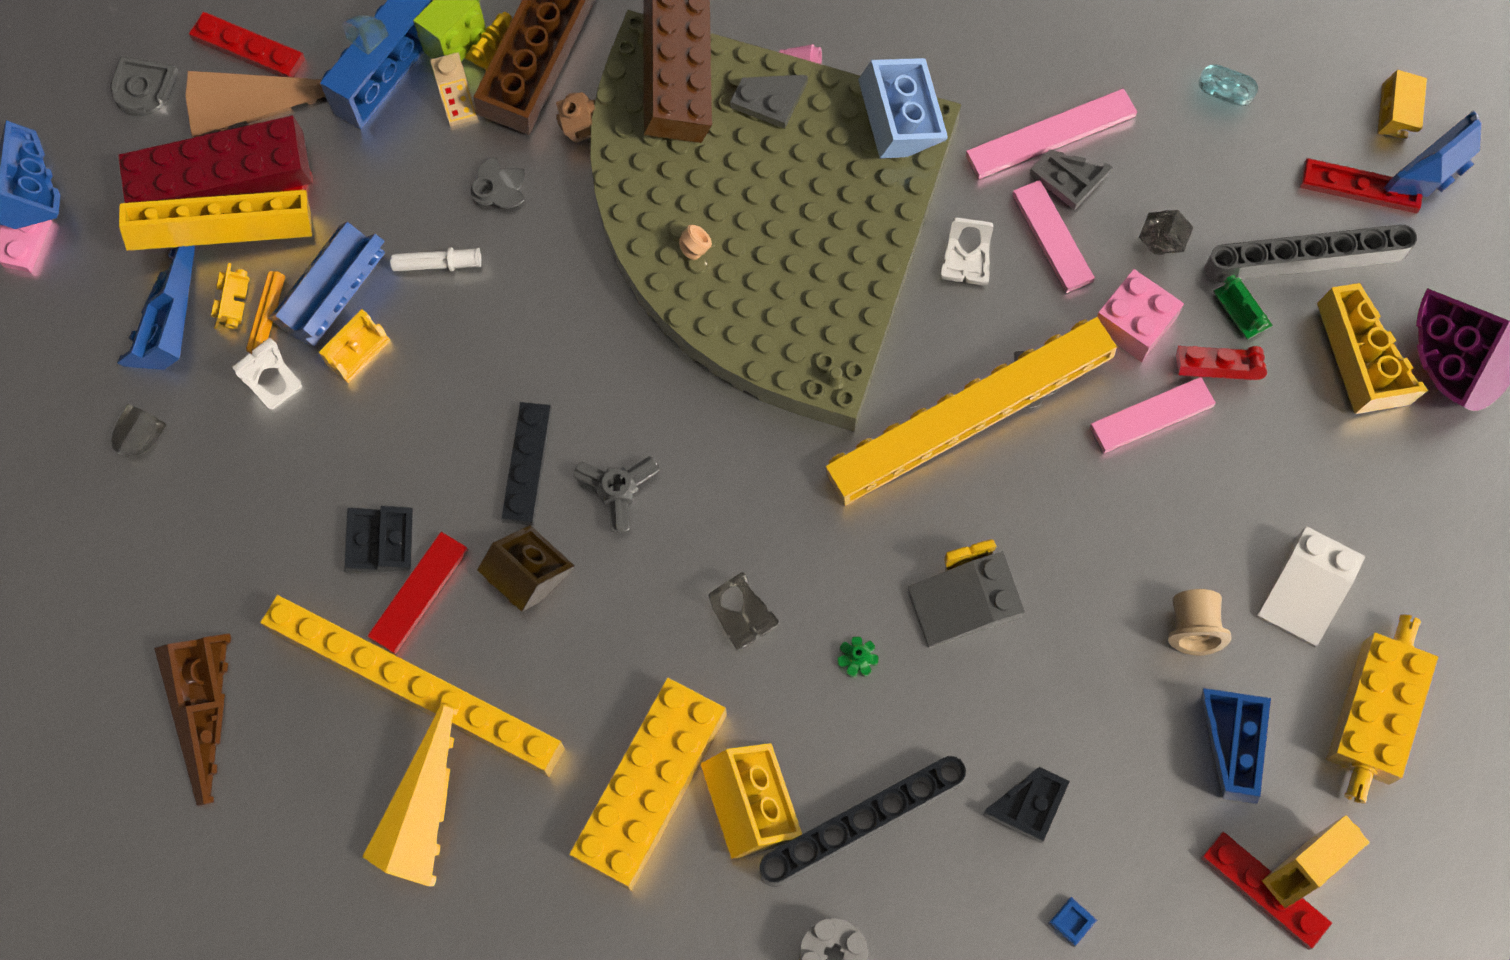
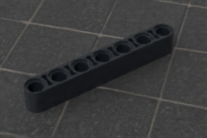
M955 756L944 757L767 853L760 861L759 873L761 879L769 886H780L956 790L966 775L964 763ZM946 766L953 767L958 773V779L955 781L944 779L941 769ZM916 782L925 783L929 787V795L925 797L915 795L912 785ZM889 797L895 798L900 802L901 810L896 813H890L884 809L883 801ZM865 813L871 818L872 825L867 829H860L854 824L853 818L857 814ZM830 829L838 830L842 834V842L838 845L828 844L824 838L825 832ZM798 846H809L813 850V857L806 862L798 860L794 853ZM778 861L783 865L784 872L780 877L772 878L766 874L765 867L769 862Z

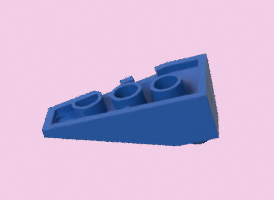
M7 120L4 124L0 141V225L19 229L56 219L59 215L60 193L58 188L53 187L51 169L46 168L43 161L45 154L35 130Z

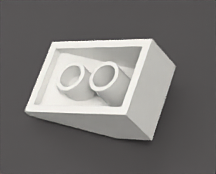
M1306 526L1295 538L1256 617L1316 648L1352 586L1366 556Z

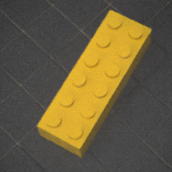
M667 678L569 854L572 859L632 891L697 772L700 763L703 761L727 716L726 708Z

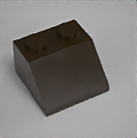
M529 525L493 542L477 571L491 585L496 587L512 605L523 612L540 603L573 570L575 565L536 529Z

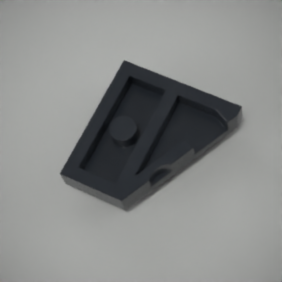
M1038 767L1000 799L987 807L983 815L1043 843L1070 781Z

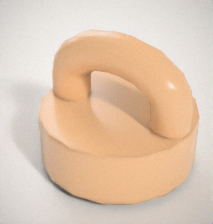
M689 225L679 238L681 251L687 258L692 260L700 258L712 245L709 235L697 225Z

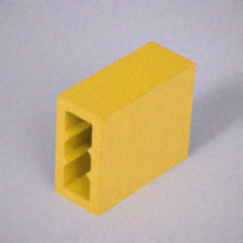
M1345 815L1311 837L1265 877L1262 882L1282 906L1286 908L1321 887L1370 842L1362 834L1360 828Z

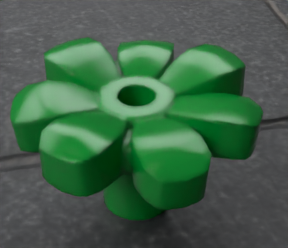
M852 637V645L847 642L841 644L839 650L844 655L838 657V665L841 668L848 666L846 674L852 678L856 677L858 671H860L862 676L866 677L871 674V667L869 665H878L879 656L871 654L875 650V645L872 641H867L863 645L861 637Z

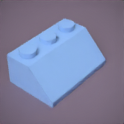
M926 59L871 60L858 81L879 157H908L946 141L948 135Z

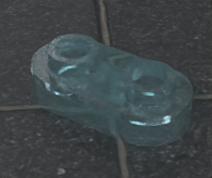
M1217 64L1205 67L1199 78V86L1204 93L1238 106H1246L1252 103L1258 92V84L1252 77Z

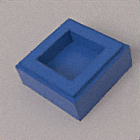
M1070 897L1048 924L1075 947L1096 923L1097 919Z

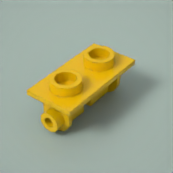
M228 263L225 273L219 272L216 290H221L219 300L214 299L210 317L216 318L214 329L218 328L219 322L225 323V327L229 329H237L238 325L242 323L245 303L233 299L234 297L246 298L250 278L245 270L237 269L235 272L230 271L231 263Z

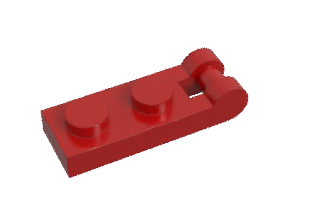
M1178 345L1176 351L1178 375L1261 380L1267 375V367L1263 362L1265 360L1264 350L1259 346H1252L1247 350Z

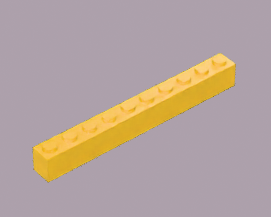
M1098 317L1090 321L1083 319L1076 323L1070 332L1062 336L1056 334L1050 337L1041 348L1026 350L1012 364H1001L992 370L990 376L982 380L976 378L970 381L961 392L955 395L953 393L946 394L932 408L928 410L921 408L910 416V420L901 425L894 423L888 426L881 436L875 439H864L856 445L855 450L848 454L839 453L829 460V464L826 465L827 477L846 506L1114 358L1117 346Z
M279 595L276 596L260 622L270 633L432 717H435L441 704H451L458 709L457 715L452 717L451 727L547 777H550L565 750L560 740Z

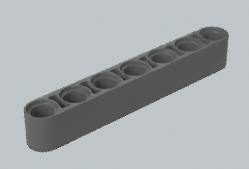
M1400 224L1221 244L1212 250L1204 266V272L1210 280L1224 282L1231 275H1235L1236 278L1239 277L1243 280L1402 261L1417 242V234L1412 227ZM1395 241L1400 242L1403 246L1398 245ZM1365 244L1370 245L1373 249L1368 248ZM1335 247L1342 249L1344 253L1339 252ZM1306 251L1312 252L1315 256L1309 255ZM1276 254L1282 255L1285 259L1278 258ZM1246 257L1252 258L1256 263L1248 261ZM1216 260L1224 262L1226 266L1219 265Z

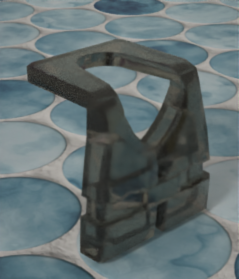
M744 572L739 573L708 594L712 610L720 621L726 635L730 636V642L736 651L743 650L755 642L757 636L763 637L779 626L777 617L772 611L769 612L764 602L749 587L748 579ZM733 586H737L743 593L741 611H732L721 606L722 594Z

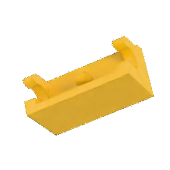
M1397 69L1382 83L1377 134H1386L1406 139L1409 132L1401 129L1411 132H1419L1422 129L1427 78Z
M361 309L319 351V354L331 370L349 383L391 340L387 337L382 326L379 323L377 325L374 324L368 313Z

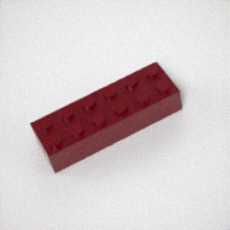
M293 115L118 155L124 203L269 193L312 184L304 132Z

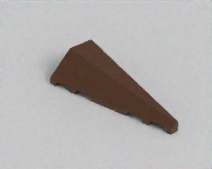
M230 633L170 643L154 648L197 806L214 802L211 791L213 775L217 774L218 764L214 763L216 746L220 744L225 700V694H222L224 674L228 671V663L225 662L227 645L231 643Z

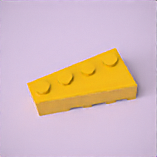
M1360 283L1332 287L1317 302L1355 414L1411 405L1428 391L1422 381L1418 382L1411 371L1413 366L1408 358L1403 359L1394 345L1396 339L1391 331L1387 332L1379 321L1381 317Z

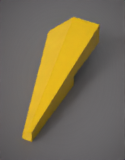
M451 704L440 705L362 856L387 874L426 886H434L436 882V876L432 875L434 858L440 852V845L436 844L439 822L444 820L450 769L446 768L448 749L453 748L454 738L450 737L452 717L457 715L458 711Z

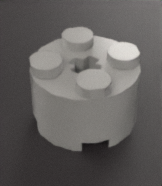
M837 918L824 919L810 927L802 939L799 960H827L828 955H824L825 949L831 950L834 946L840 949L839 954L843 955V960H868L869 956L866 939L860 930L850 922Z

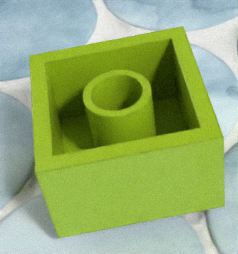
M433 0L413 20L423 52L432 59L459 52L462 62L471 46L476 45L481 39V34L486 32L479 0Z

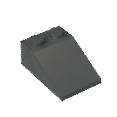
M1003 551L970 561L908 586L928 648L1018 620L1025 613Z

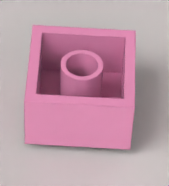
M1133 269L1098 312L1097 317L1115 344L1143 362L1175 322L1184 303Z

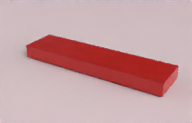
M1306 158L1303 165L1300 188L1416 214L1421 209L1423 197L1422 194L1414 196L1399 194L1398 192H1387L1383 187L1393 178L1392 176Z
M440 532L370 631L368 638L396 655L467 554L468 548L445 533Z

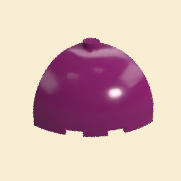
M1427 288L1422 298L1416 321L1419 341L1417 350L1422 366L1428 372L1434 385L1446 397L1468 410H1482L1494 403L1510 386V321Z

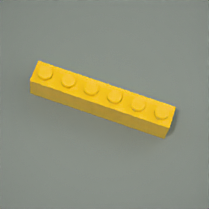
M306 190L119 204V228L127 251L312 236L311 212Z

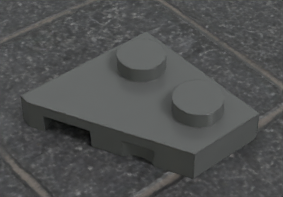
M788 75L742 78L730 101V107L785 129L808 83V76Z

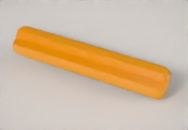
M269 271L246 346V351L252 354V350L269 338L273 324L269 317L278 306L285 282V275L279 271Z

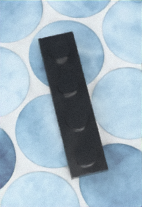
M520 402L501 517L503 523L534 526L552 413L551 405Z

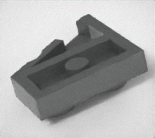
M1049 149L1030 169L1029 175L1037 181L1041 180L1044 187L1075 210L1111 173L1113 167L1106 163L1103 164V167L1086 163V158L1067 156L1062 152Z

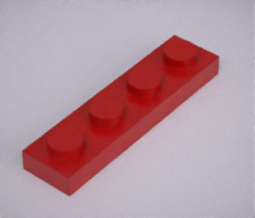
M204 11L189 33L191 39L195 42L279 77H294L305 60L303 53Z
M1224 831L1219 834L1202 855L1201 859L1308 950L1314 948L1332 925L1328 918L1304 898L1284 908L1262 882L1272 871Z

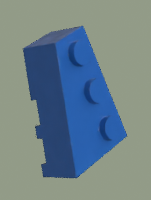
M1203 688L1201 702L1223 799L1257 804L1261 796L1271 698Z

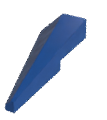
M195 245L181 246L170 250L168 256L172 259L169 269L159 273L141 311L142 317L137 331L133 330L129 336V339L133 342L128 352L120 355L118 364L124 367L165 370L180 359Z

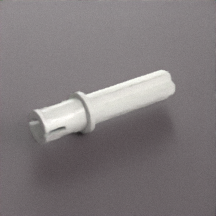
M449 247L448 251L393 254L390 257V265L393 271L449 268L450 271H454L455 268L481 267V252L479 248L453 250L452 247Z

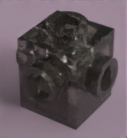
M1179 210L1150 212L1147 215L1139 239L1148 247L1150 252L1156 255L1180 253L1185 251L1194 227Z

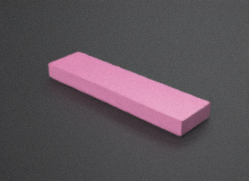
M1041 180L1014 190L1012 196L1066 294L1093 283L1094 275Z
M1202 377L1093 422L1090 425V429L1102 452L1107 453L1214 407L1216 402Z

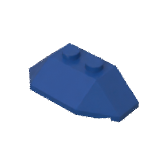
M1474 110L1401 169L1383 188L1387 192H1398L1399 194L1414 196L1422 194L1423 197L1430 196L1437 189L1441 193L1455 181L1452 176L1456 173L1460 177L1474 165L1471 160L1480 151L1482 123L1478 114Z

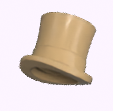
M1192 589L1180 592L1173 597L1176 630L1168 635V642L1173 648L1185 654L1203 656L1216 653L1230 643L1231 633L1222 626V597L1219 593L1207 589Z

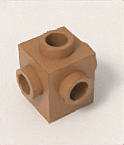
M583 92L568 94L565 99L556 102L559 114H556V120L564 134L575 143L591 138L595 100H591Z

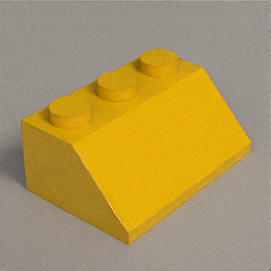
M771 743L726 749L700 763L731 859L754 855L784 845L802 835Z

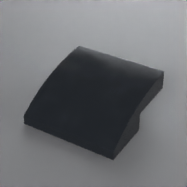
M381 506L380 510L347 508L344 572L410 570L413 508Z

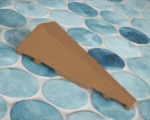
M188 71L186 103L191 135L194 138L217 129L220 132L228 130L230 125L243 121L251 123L291 111V107L307 102L309 105L317 103V99L325 97L320 85L322 79Z

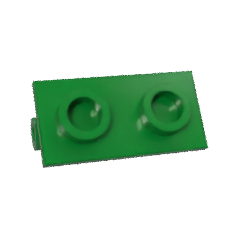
M1231 275L1224 280L1225 284L1213 291L1246 340L1273 326L1241 278Z

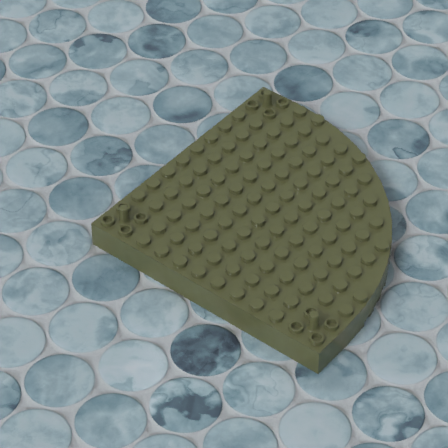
M627 9L607 58L597 89L591 125L590 155L598 211L608 246L614 255L622 277L629 284L640 306L660 326V330L675 341L678 347L693 361L696 360L708 368L710 373L733 384L734 388L758 397L759 401L800 416L854 432L958 124L961 104L937 97L948 135L946 141L908 157L880 158L858 81L861 75L710 33L712 126L703 142L697 143L644 135L643 14ZM788 75L808 76V83L785 129L730 107V101L742 78ZM689 225L701 227L709 235L712 242L711 248L697 260L687 258L679 245V238Z

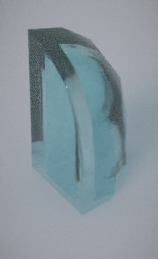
M358 15L342 23L346 38L367 55L388 36L384 23L373 16Z

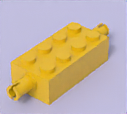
M1402 614L1399 616L1394 639L1374 632L1362 642L1328 750L1327 761L1352 770L1344 797L1348 800L1355 797L1353 802L1366 803L1372 778L1388 785L1402 779L1437 664L1438 656L1413 646L1421 621L1415 617L1413 622H1411V615Z

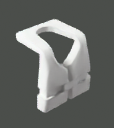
M964 218L953 219L949 242L944 256V264H942L940 276L942 280L956 282L965 280L966 283L985 286L989 283V246L993 223ZM975 227L980 231L981 244L973 252L967 254L961 248L958 238L964 228Z
M272 338L265 340L252 350V354H247L232 366L234 373L251 388L270 410L276 408L302 386L301 381L283 362L278 346ZM264 369H278L286 383V389L283 393L273 395L258 384V379Z

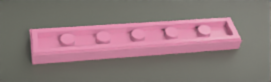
M1123 88L966 151V157L979 180L1044 154L1049 149L1054 150L1136 117L1137 110Z

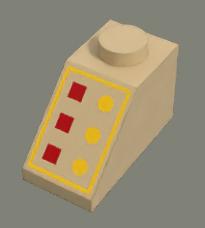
M459 52L431 59V65L450 127L477 120L478 116L475 113V106Z

